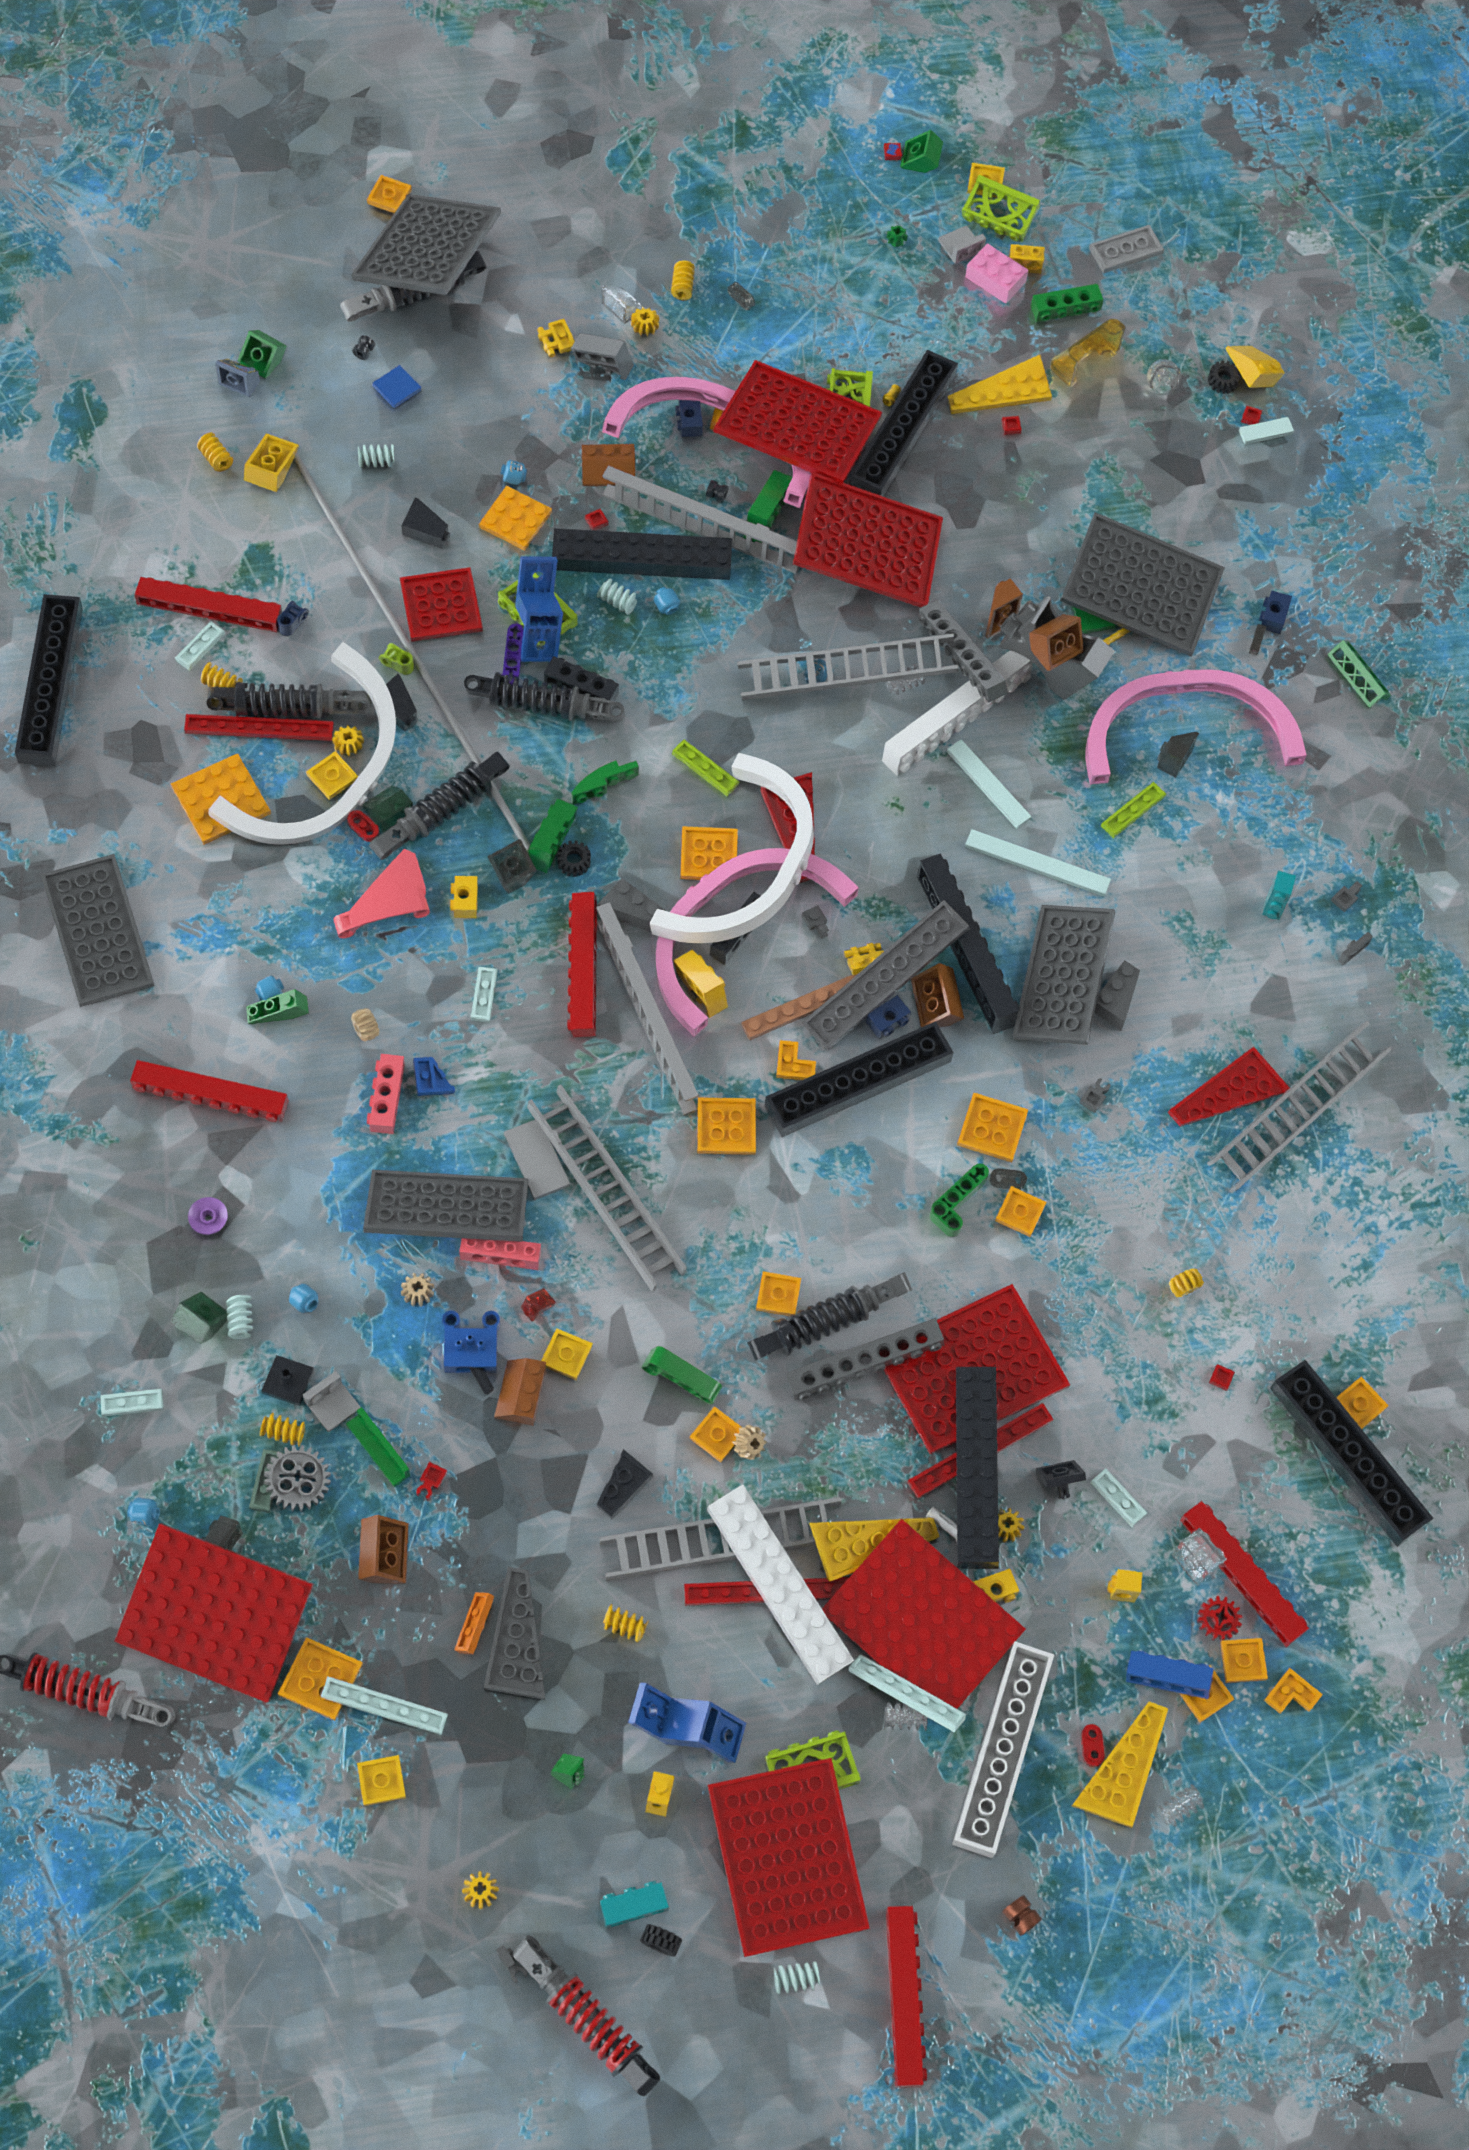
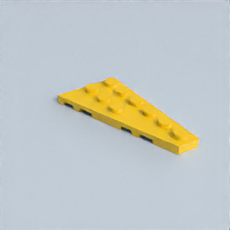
M1037 355L949 395L947 402L950 413L956 414L1050 401L1052 394L1041 356Z
M903 1518L927 1542L940 1537L934 1518ZM900 1519L809 1523L828 1581H833L855 1572Z
M1150 1701L1146 1704L1075 1800L1072 1807L1130 1828L1133 1827L1169 1708Z

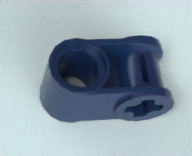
M291 601L278 616L279 633L283 636H291L301 623L306 620L309 610L307 608L303 609L296 605L295 601Z

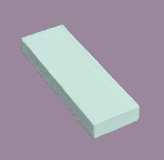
M1286 417L1240 427L1239 433L1244 445L1292 435L1294 429L1289 418Z
M210 621L175 657L176 662L190 671L225 635V631Z
M478 967L471 1021L490 1023L498 972L495 968Z
M162 1389L100 1395L102 1417L164 1410Z
M1106 1468L1090 1482L1131 1527L1147 1515L1142 1506Z

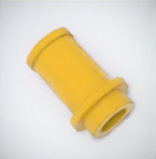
M896 384L892 385L888 393L883 395V403L886 406L894 405L895 399L901 393V388Z

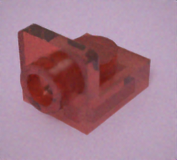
M542 1288L528 1295L521 1305V1309L533 1322L540 1313L554 1307L556 1302L545 1288Z

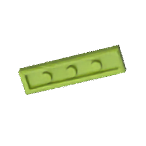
M685 739L672 750V755L728 797L739 786L740 782Z
M1152 782L1102 822L1101 827L1112 838H1115L1166 796V793L1155 782Z

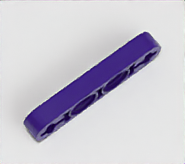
M517 623L511 624L508 627L502 675H509V672L513 673V679L509 681L510 684H513L514 677H519L520 657L524 629ZM514 631H518L517 639H514ZM511 645H517L519 649L517 651H511L509 647ZM513 660L517 662V665L510 667L507 663Z

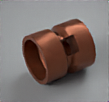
M1025 1895L1016 1899L1002 1911L1009 1921H1014L1013 1927L1020 1936L1024 1935L1042 1920L1035 1909L1031 1910V1903Z

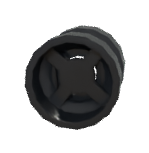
M362 335L352 352L358 359L367 360L370 351L376 346L375 342L370 337Z
M711 480L706 491V497H715L717 501L723 503L728 494L729 486L725 484L719 485L717 481Z

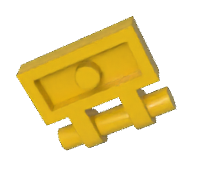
M565 319L548 323L549 329L544 330L543 327L537 328L538 338L543 342L544 351L550 358L556 355L555 349H558L560 354L572 351L571 347L575 340ZM550 337H553V342L549 341Z
M867 943L866 946L858 948L854 946L850 947V950L843 951L853 975L859 974L884 952L883 950L878 951L882 949L880 943Z

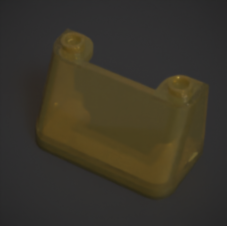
M1117 319L1107 320L1054 356L1050 364L1051 370L1069 387L1073 386L1077 381L1075 377L1077 364L1095 350L1100 355H1103L1104 352H1110L1112 356L1120 352L1126 326Z

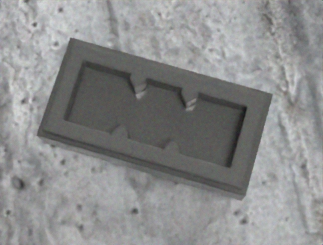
M1367 932L1357 941H1351L1338 961L1342 965L1348 963L1370 944L1373 936Z

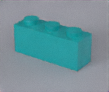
M1278 870L1267 894L1262 915L1267 916L1269 919L1280 920L1292 894L1296 875Z
M656 1881L645 1883L643 1888L637 1890L636 1887L627 1888L620 1895H615V1893L604 1895L603 1900H600L606 1929L669 1910L663 1884Z

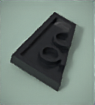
M623 1449L620 1460L615 1465L613 1474L596 1504L597 1507L609 1518L613 1519L654 1477L653 1473Z

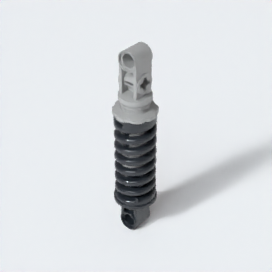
M480 251L474 253L451 289L457 285H465L466 277L481 273L487 268ZM380 285V288H372L370 292L344 300L340 307L347 321L351 322L376 311L382 312L386 308H389L392 312L396 311L399 306L404 307V301L412 304L414 297L417 301H421L422 294L425 298H429L430 293Z

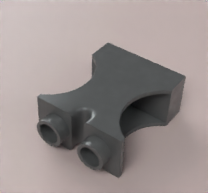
M1049 596L1037 605L1030 600L1017 615L1013 612L1004 621L1000 630L1006 635L998 647L1017 652L1032 661L1044 674L1048 688L1065 700L1097 679L1115 650L1099 637L1082 634L1083 652L1050 671L1046 670L1031 651L1029 633L1057 618L1058 615L1052 606Z

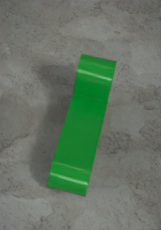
M981 1163L974 1165L933 1203L929 1215L930 1219L947 1236L956 1237L961 1232L963 1220L955 1211L986 1183L989 1175V1169L986 1165ZM967 1185L970 1187V1189L965 1190L961 1186ZM948 1198H955L957 1202H950ZM935 1210H941L944 1214L938 1215L935 1213ZM955 1223L958 1227L951 1228L949 1224Z
M661 1346L651 1349L641 1367L650 1375L657 1376L661 1374L708 1404L714 1403L723 1387L712 1377Z

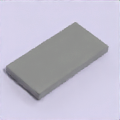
M1150 225L1089 245V249L1103 273L1164 253V248Z
M536 1119L504 1132V1136L523 1177L528 1178V1188L534 1200L570 1186V1182L550 1139Z

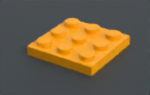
M506 486L480 521L479 528L525 551L551 515L552 508Z
M682 826L680 879L700 880L704 875H709L723 863L737 857L738 829Z
M973 1092L957 1146L1012 1163L1029 1109Z
M698 1097L697 1154L755 1155L756 1098Z
M306 1637L278 1692V1696L335 1721L343 1705L321 1698L327 1676L354 1684L363 1662Z

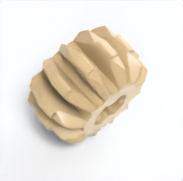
M359 1009L352 1014L353 1026L362 1041H370L379 1036L378 1024L370 1009Z
M413 1273L412 1279L406 1276L405 1280L407 1283L401 1284V1288H403L401 1295L405 1296L404 1300L406 1303L411 1301V1306L414 1307L416 1302H419V1306L422 1307L423 1301L429 1303V1297L434 1296V1291H432L434 1284L430 1283V1277L424 1279L423 1273L419 1277L416 1276V1273Z
M746 1425L745 1428H739V1434H734L736 1436V1440L732 1442L736 1445L734 1451L741 1458L754 1460L755 1457H761L760 1451H766L763 1447L764 1444L768 1443L766 1440H763L766 1434L761 1432L759 1427Z

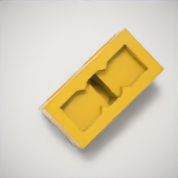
M1011 244L1008 257L1028 269V273L1041 274L1045 247Z

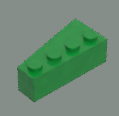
M774 470L750 508L747 522L755 525L759 523L769 527V530H771L777 516L780 514L782 506L786 504L783 501L793 477ZM752 538V542H754V543H755V541L760 542V543H763V542H761V541H759V540H756V539Z
M558 798L555 804L550 805L547 812L548 816L543 819L539 831L536 832L526 852L525 857H528L526 865L544 873L548 872L576 818L577 806Z

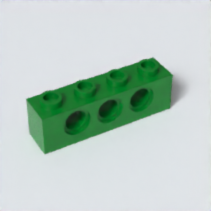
M1097 283L1033 295L1031 308L1036 322L1100 311L1104 299Z

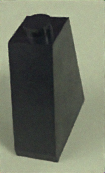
M414 498L401 525L402 535L443 548L444 543H447L450 538L448 524L420 499Z
M396 674L386 686L393 701L396 725L402 730L407 731L409 728L414 727L418 721L417 710L401 676Z

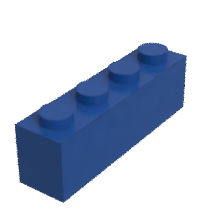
M1131 1651L1126 1682L1209 1699L1214 1668L1206 1664L1197 1665L1189 1663L1183 1659H1169L1164 1655H1150L1145 1651Z

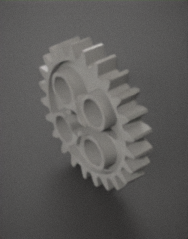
M293 1445L292 1451L289 1452L285 1447L284 1454L278 1451L277 1458L271 1457L270 1461L272 1464H267L266 1466L269 1471L264 1473V1476L268 1478L264 1480V1484L270 1485L266 1488V1492H273L270 1499L277 1498L276 1505H279L281 1502L284 1503V1510L289 1505L292 1512L295 1506H298L300 1512H302L304 1505L310 1509L311 1503L316 1506L318 1505L317 1498L324 1499L323 1493H328L326 1486L330 1485L331 1482L325 1478L330 1477L331 1472H325L329 1465H322L325 1458L318 1459V1451L311 1454V1448L304 1451V1447L301 1445L300 1450H296L295 1445ZM285 1464H292L294 1469L287 1471L283 1466ZM310 1466L314 1469V1472L308 1474L304 1471V1468ZM296 1475L300 1476V1480L298 1482L295 1481ZM287 1483L291 1486V1489L285 1491L280 1485ZM309 1486L312 1491L303 1493L301 1487Z

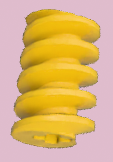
M679 261L674 265L671 294L678 300H689L692 297L695 272L693 263Z
M208 432L199 439L197 448L215 471L222 472L230 468L233 463V457H230V453L227 452L213 432Z
M211 662L205 665L201 674V683L208 685L210 688H235L236 682L242 683L243 680L239 678L236 681L237 676L235 674L230 678L231 672L227 671L224 674L223 668L218 671V666L214 665L212 667Z
M271 1413L269 1417L265 1416L262 1421L260 1436H264L267 1433V1438L269 1439L274 1436L275 1440L279 1441L282 1438L283 1443H287L290 1440L291 1445H295L298 1442L299 1447L305 1433V1422L297 1426V1420L295 1419L292 1424H289V1417L283 1422L282 1415L274 1419V1413Z
M610 1604L603 1621L605 1623V1630H609L612 1626V1633L615 1634L620 1629V1636L622 1637L628 1632V1639H632L635 1635V1642L637 1643L643 1638L649 1622L648 1620L646 1623H643V1616L636 1620V1613L628 1617V1610L620 1614V1607L613 1611V1604Z

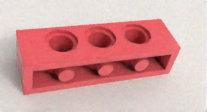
M381 1054L380 1060L376 1061L375 1071L378 1074L377 1078H373L372 1085L375 1093L370 1096L369 1104L372 1107V1111L367 1114V1124L370 1125V1132L394 1134L405 1066L404 1056ZM386 1074L393 1075L391 1078L384 1077ZM385 1091L390 1093L387 1096L381 1095V1093ZM380 1109L387 1110L385 1113H378Z
M462 1238L459 1251L460 1260L538 1270L541 1244L525 1241Z

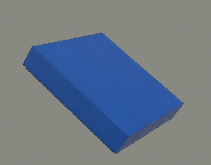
M400 365L372 383L373 387L394 409L422 391L421 386Z

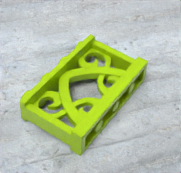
M978 175L976 183L962 209V217L966 221L978 223L983 228L993 229L997 234H1005L1014 241L1019 240L1023 242L1040 208V200ZM979 189L983 190L982 198H975ZM992 195L998 196L995 200H989L988 198L993 199ZM1003 199L1007 200V207L1011 214L996 218L989 204H997ZM974 203H983V205L975 207V209L979 208L981 210L979 213L971 210V206ZM1012 203L1018 205L1017 207H1014L1016 211L1011 207ZM1029 209L1031 212L1026 220L1022 214ZM1017 218L1023 222V227L1019 230L1011 227L1012 224L1018 226Z
M832 368L831 374H827V384L830 385L828 390L832 392L834 390L842 396L850 393L854 401L870 407L873 371L863 373ZM837 380H846L848 382V386H846L845 383L842 381V386H837L835 382ZM854 391H856V394H857V393H861L862 396L857 397V396L854 394Z
M536 573L533 574L534 578L539 577ZM517 580L503 591L498 592V604L502 609H506L514 621L517 620L524 629V624L515 603L509 599L512 594L517 593ZM554 592L563 612L562 621H565L561 626L560 635H562L570 628L573 629L578 625V615ZM539 641L537 644L543 646L545 641Z
M839 1730L828 1733V1737L822 1739L819 1736L807 1740L808 1743L800 1745L799 1742L788 1746V1749L780 1751V1749L771 1750L764 1759L768 1771L776 1770L775 1765L779 1760H786L788 1762L786 1767L802 1764L807 1756L818 1760L832 1758L839 1790L860 1784L861 1781L846 1733H840ZM831 1744H838L843 1749L841 1757L837 1760L833 1759L837 1749L834 1752H830L828 1749ZM823 1746L822 1752L816 1750V1748ZM799 1754L794 1761L791 1756ZM845 1758L851 1771L850 1775H847L839 1765Z

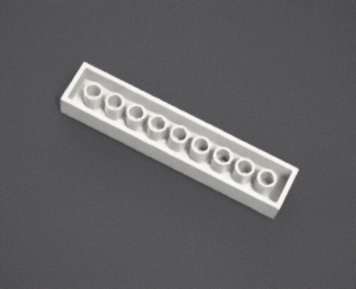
M1010 650L992 663L1006 680L1007 691L1010 693L1015 691L1019 684L1027 682L1031 677L1033 662L1017 652ZM968 681L885 743L882 762L896 776L901 772L905 773L913 763L920 762L925 754L933 752L941 742L945 743L948 741L953 733L960 732L968 722L972 723L980 713L987 712L992 704L1000 702L1004 696L988 702L979 695L977 688L973 687L970 681Z
M742 1484L710 1504L707 1511L815 1683L819 1685L853 1663L854 1659L744 1485Z
M1014 1641L952 1845L989 1858H993L996 1854L1054 1654Z

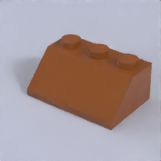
M634 444L582 445L583 486H607L608 484L615 486L614 482L603 478V474L608 466L635 476Z
M1011 578L999 582L995 587L985 634L987 639L1001 632L1002 624L1013 612L1016 615L1019 613L1023 593Z
M1062 614L1029 633L1031 651L1048 671L1083 652L1081 617Z
M938 963L911 979L921 1027L935 1021L939 1028L947 1027L965 1019L952 967Z
M530 1358L507 1361L494 1418L534 1426L547 1370L545 1361Z
M381 1515L361 1519L358 1580L375 1584L406 1583L409 1523Z

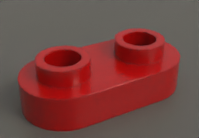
M354 810L348 814L347 821L349 827L363 840L371 842L379 836L378 826L365 813L360 810Z
M1089 1724L1081 1731L1083 1760L1089 1767H1098L1105 1758L1103 1734L1100 1727L1095 1724ZM1093 1731L1096 1737H1090L1089 1732ZM1091 1752H1096L1098 1758H1092Z

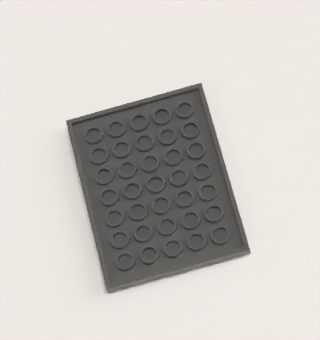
M408 194L351 274L352 280L447 295L500 216L501 208Z
M1095 512L1060 601L1188 656H1192L1225 567Z

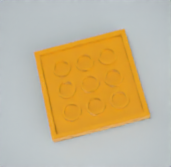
M238 753L171 783L175 795L203 845L232 832L209 816V808L219 796L257 819L271 814V810Z

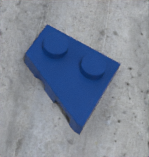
M433 1057L413 1058L417 1096L455 1093L454 1086L449 1084L446 1075L438 1068V1064Z

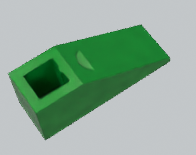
M296 989L246 1006L248 1024L291 1020L309 1014L307 996Z
M563 1753L551 1770V1775L571 1789L575 1785L579 1786L585 1778L584 1758Z

